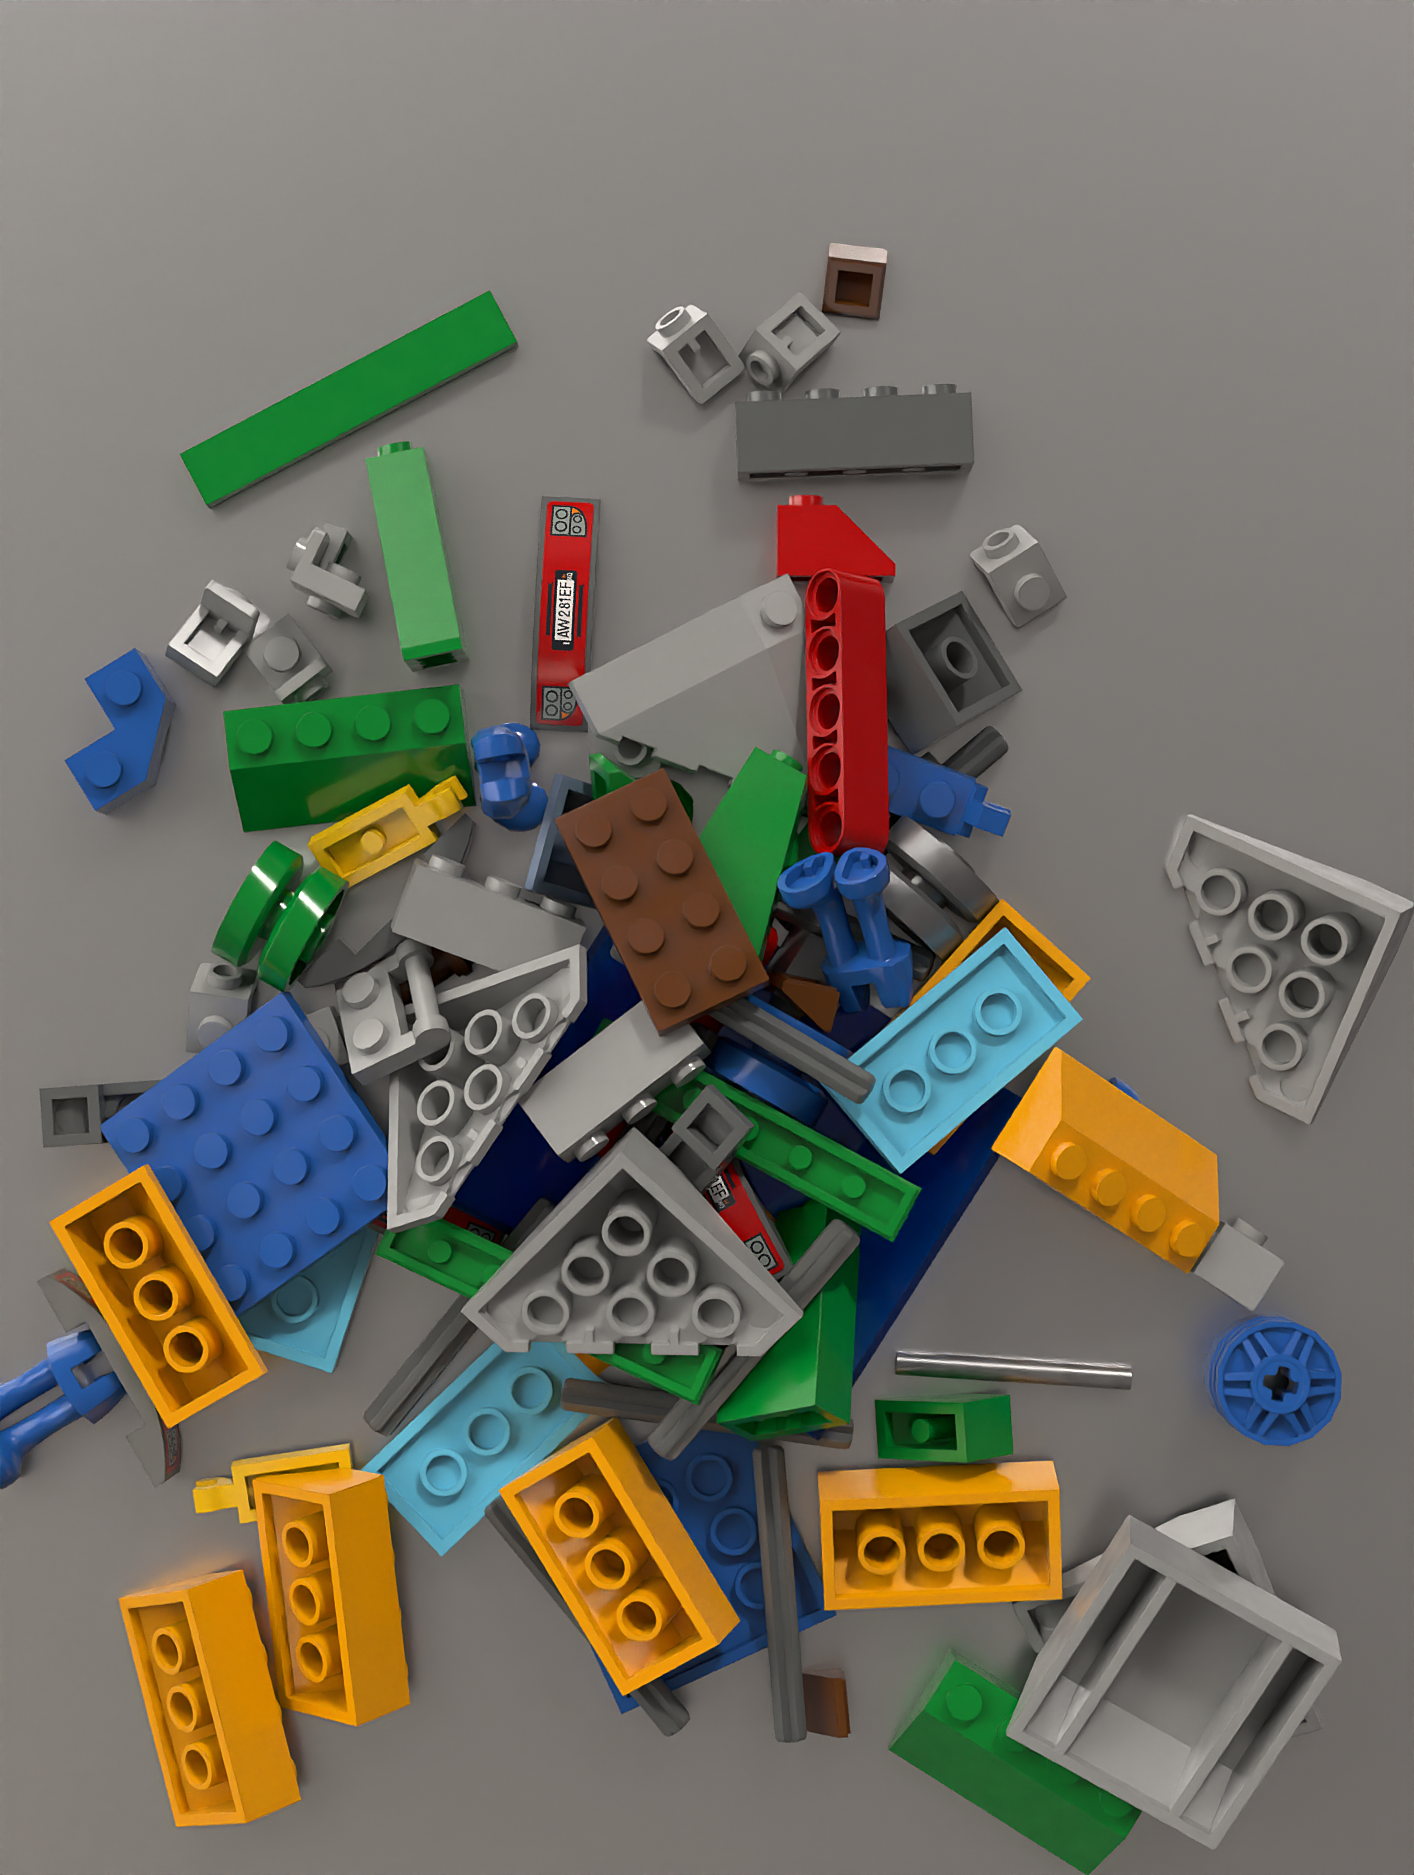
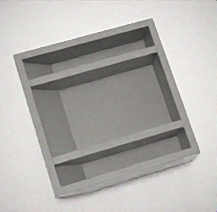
M1128 1515L1036 1657L1006 1729V1735L1215 1851L1341 1664L1342 1658L1337 1631L1135 1517Z

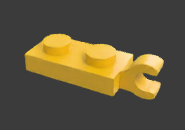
M456 775L442 781L421 798H418L410 784L315 834L310 838L307 846L320 866L347 880L349 888L436 842L441 832L435 822L462 809L463 804L461 800L465 799L468 794Z
M350 1443L234 1460L231 1465L233 1478L212 1477L195 1481L196 1488H193L192 1491L196 1513H207L238 1507L240 1524L256 1522L257 1513L253 1479L262 1476L338 1468L354 1469Z

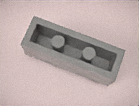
M432 854L429 863L417 858L415 859L391 922V929L394 933L500 972L578 945L586 929L584 922L574 917L577 908L573 905L549 896H544L541 904L519 897L522 887L512 882L488 875L485 884L462 876L466 866Z
M641 1001L535 1082L526 1095L523 1094L518 1103L560 1158L569 1163L577 1157L580 1162H583L607 1145L609 1139L606 1134L625 1120L628 1125H631L651 1112L657 1105L654 1097L669 1085L674 1083L678 1088L698 1076L706 1066L702 1060L712 1052L690 1023L659 1037Z

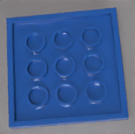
M290 991L281 992L101 1124L102 1133L129 1174L143 1165L149 1164L238 1319L387 1213L389 1141Z
M700 1430L679 1456L672 1461L657 1454L648 1443V1439L634 1445L741 1620L719 1645L660 1676L671 1691L768 1647L752 1456L754 1448L760 1447L758 1441H750L736 1434ZM789 1510L799 1632L836 1616L837 1613L836 1610L824 1611L823 1582ZM591 1646L621 1714L639 1707L640 1705L630 1693L622 1696L598 1654Z

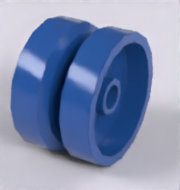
M751 996L749 1000L751 1003L845 1059L854 1054L800 1021L755 996ZM727 1036L720 1037L713 1046L712 1053L707 1056L704 1062L707 1067L733 1081L732 1086L779 1112L783 1109L813 1127L816 1126L829 1103L824 1091L800 1078L803 1071L756 1043L750 1050Z

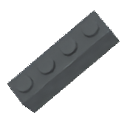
M932 384L923 386L922 394L899 395V388L894 386L865 388L863 390L864 397H840V390L832 388L805 391V399L782 400L781 392L747 393L746 401L735 402L737 480L970 472L974 465L971 392L957 393V385Z

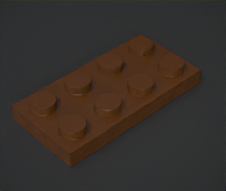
M664 768L554 819L557 830L659 1037L770 985V979Z

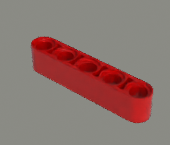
M822 568L810 579L805 596L809 840L813 850L818 854L829 852L834 857L839 858L846 851L853 848H870L883 853L889 837L884 589L880 581L873 577L831 568Z

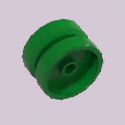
M274 840L265 849L242 883L218 929L211 952L231 964L241 967L249 963L267 941L257 966L258 979L281 992H288L307 965L314 959L327 938L335 921V916L346 895L349 882L324 867H319L304 879L294 893L304 868L303 856Z

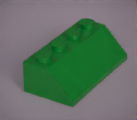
M459 684L223 711L229 769L244 833L340 822L410 784L418 798H421L433 787L455 775L468 794L465 799L461 800L463 808L477 806L464 690Z
M950 1648L891 1741L888 1750L1085 1875H1089L1126 1839L1141 1815L1142 1810L1008 1737L1006 1729L1021 1696V1692Z

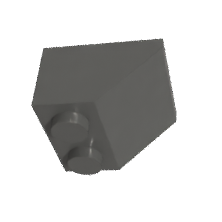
M963 591L924 609L886 630L887 717L910 754L914 755L947 737L1022 691V688Z

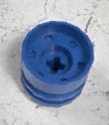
M1255 1313L1231 1322L1214 1338L1205 1358L1204 1386L1212 1407L1231 1427L1235 1428L1242 1435L1263 1445L1291 1446L1313 1438L1331 1421L1341 1399L1342 1373L1334 1351L1317 1332L1279 1314ZM1281 1367V1374L1289 1378V1385L1287 1389L1277 1388L1274 1396H1272V1390L1263 1385L1265 1375H1276L1278 1368Z

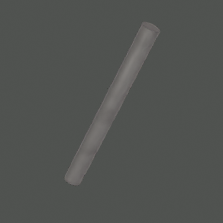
M897 1351L895 1375L1130 1390L1132 1367Z

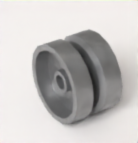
M902 815L889 830L886 846L887 851L904 868L899 872L888 863L890 882L882 891L887 918L919 946L931 951L938 961L944 963L964 939L960 928L943 909L947 906L966 922L980 923L999 902V899L956 851L937 836L931 835L906 815Z

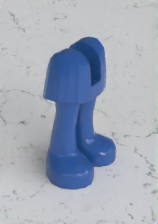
M517 722L493 725L478 730L471 739V747L474 751V769L479 775L481 794L479 800L482 804L481 809L483 813L489 816L496 824L511 832H527L542 824L548 796L543 788L531 780L530 768L540 756L541 744L533 730Z
M853 848L846 851L839 859L837 865L832 853L823 852L812 855L786 869L780 875L777 882L780 895L788 907L795 909H809L812 907L820 925L827 951L820 969L827 984L837 988V991L840 992L838 1003L847 1015L868 1010L870 1004L869 984L874 983L879 999L885 1009L908 1007L913 997V955L911 945L905 939H893L882 891L890 882L889 864L886 856L870 848ZM842 895L853 902L864 941L856 942Z
M90 1329L66 1335L47 1343L48 1357L0 1386V1421L59 1385L64 1395L25 1419L0 1431V1489L7 1488L21 1476L23 1459L36 1445L82 1417L93 1424L97 1423L127 1394L115 1371L99 1376L94 1380L93 1384L84 1389L74 1375L73 1369L81 1364H88L98 1354L103 1352Z

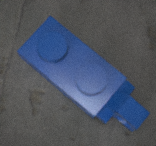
M888 746L889 812L899 816L906 815L915 822L953 836L958 834L970 838L973 827L1003 837L1012 815L1010 814L1011 810L984 800L988 787L977 783L975 777Z

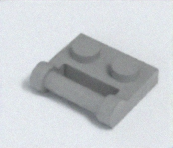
M407 939L399 944L396 954L334 983L351 1072L363 1086L444 1048L451 1040L448 1022L446 1018L440 1015L430 971L434 963L432 948L429 945L413 939ZM407 980L416 1015V1022L413 1024V1029L410 1032L399 985Z

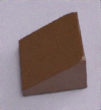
M831 243L829 246L822 312L879 319L887 265V250Z
M773 970L771 973L767 972L770 986L813 1027L825 1034H830L840 996L837 988L821 980Z
M841 1668L803 1671L807 1731L836 1738H847L848 1734H851L844 1671H841Z

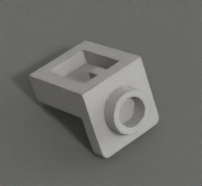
M799 291L754 330L738 357L758 383L765 385L770 391H779L783 394L795 377L835 342L841 331Z
M689 305L686 308L680 306L669 311L657 322L655 326L657 331L647 339L652 349L663 356L693 399L701 405L747 369L708 313L694 305Z
M316 527L310 539L301 536L293 548L286 567L294 571L290 581L294 588L359 618L369 598L366 589L358 586L362 577L333 562L328 563L326 570L318 567L329 545L330 537L326 531Z
M289 613L242 648L283 704H290L295 700L297 702L311 701L328 687V683L324 678L333 672L332 668Z

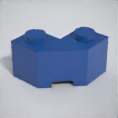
M136 648L85 678L86 683L115 730L64 760L94 810L105 815L157 784L162 763L160 761L168 727L171 726L176 706L146 655Z

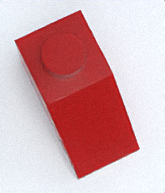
M819 495L789 496L788 505H777L776 579L788 573L792 583H809L817 571L822 568H831L873 577L880 581V583H893L896 576V564L837 505H824V497Z

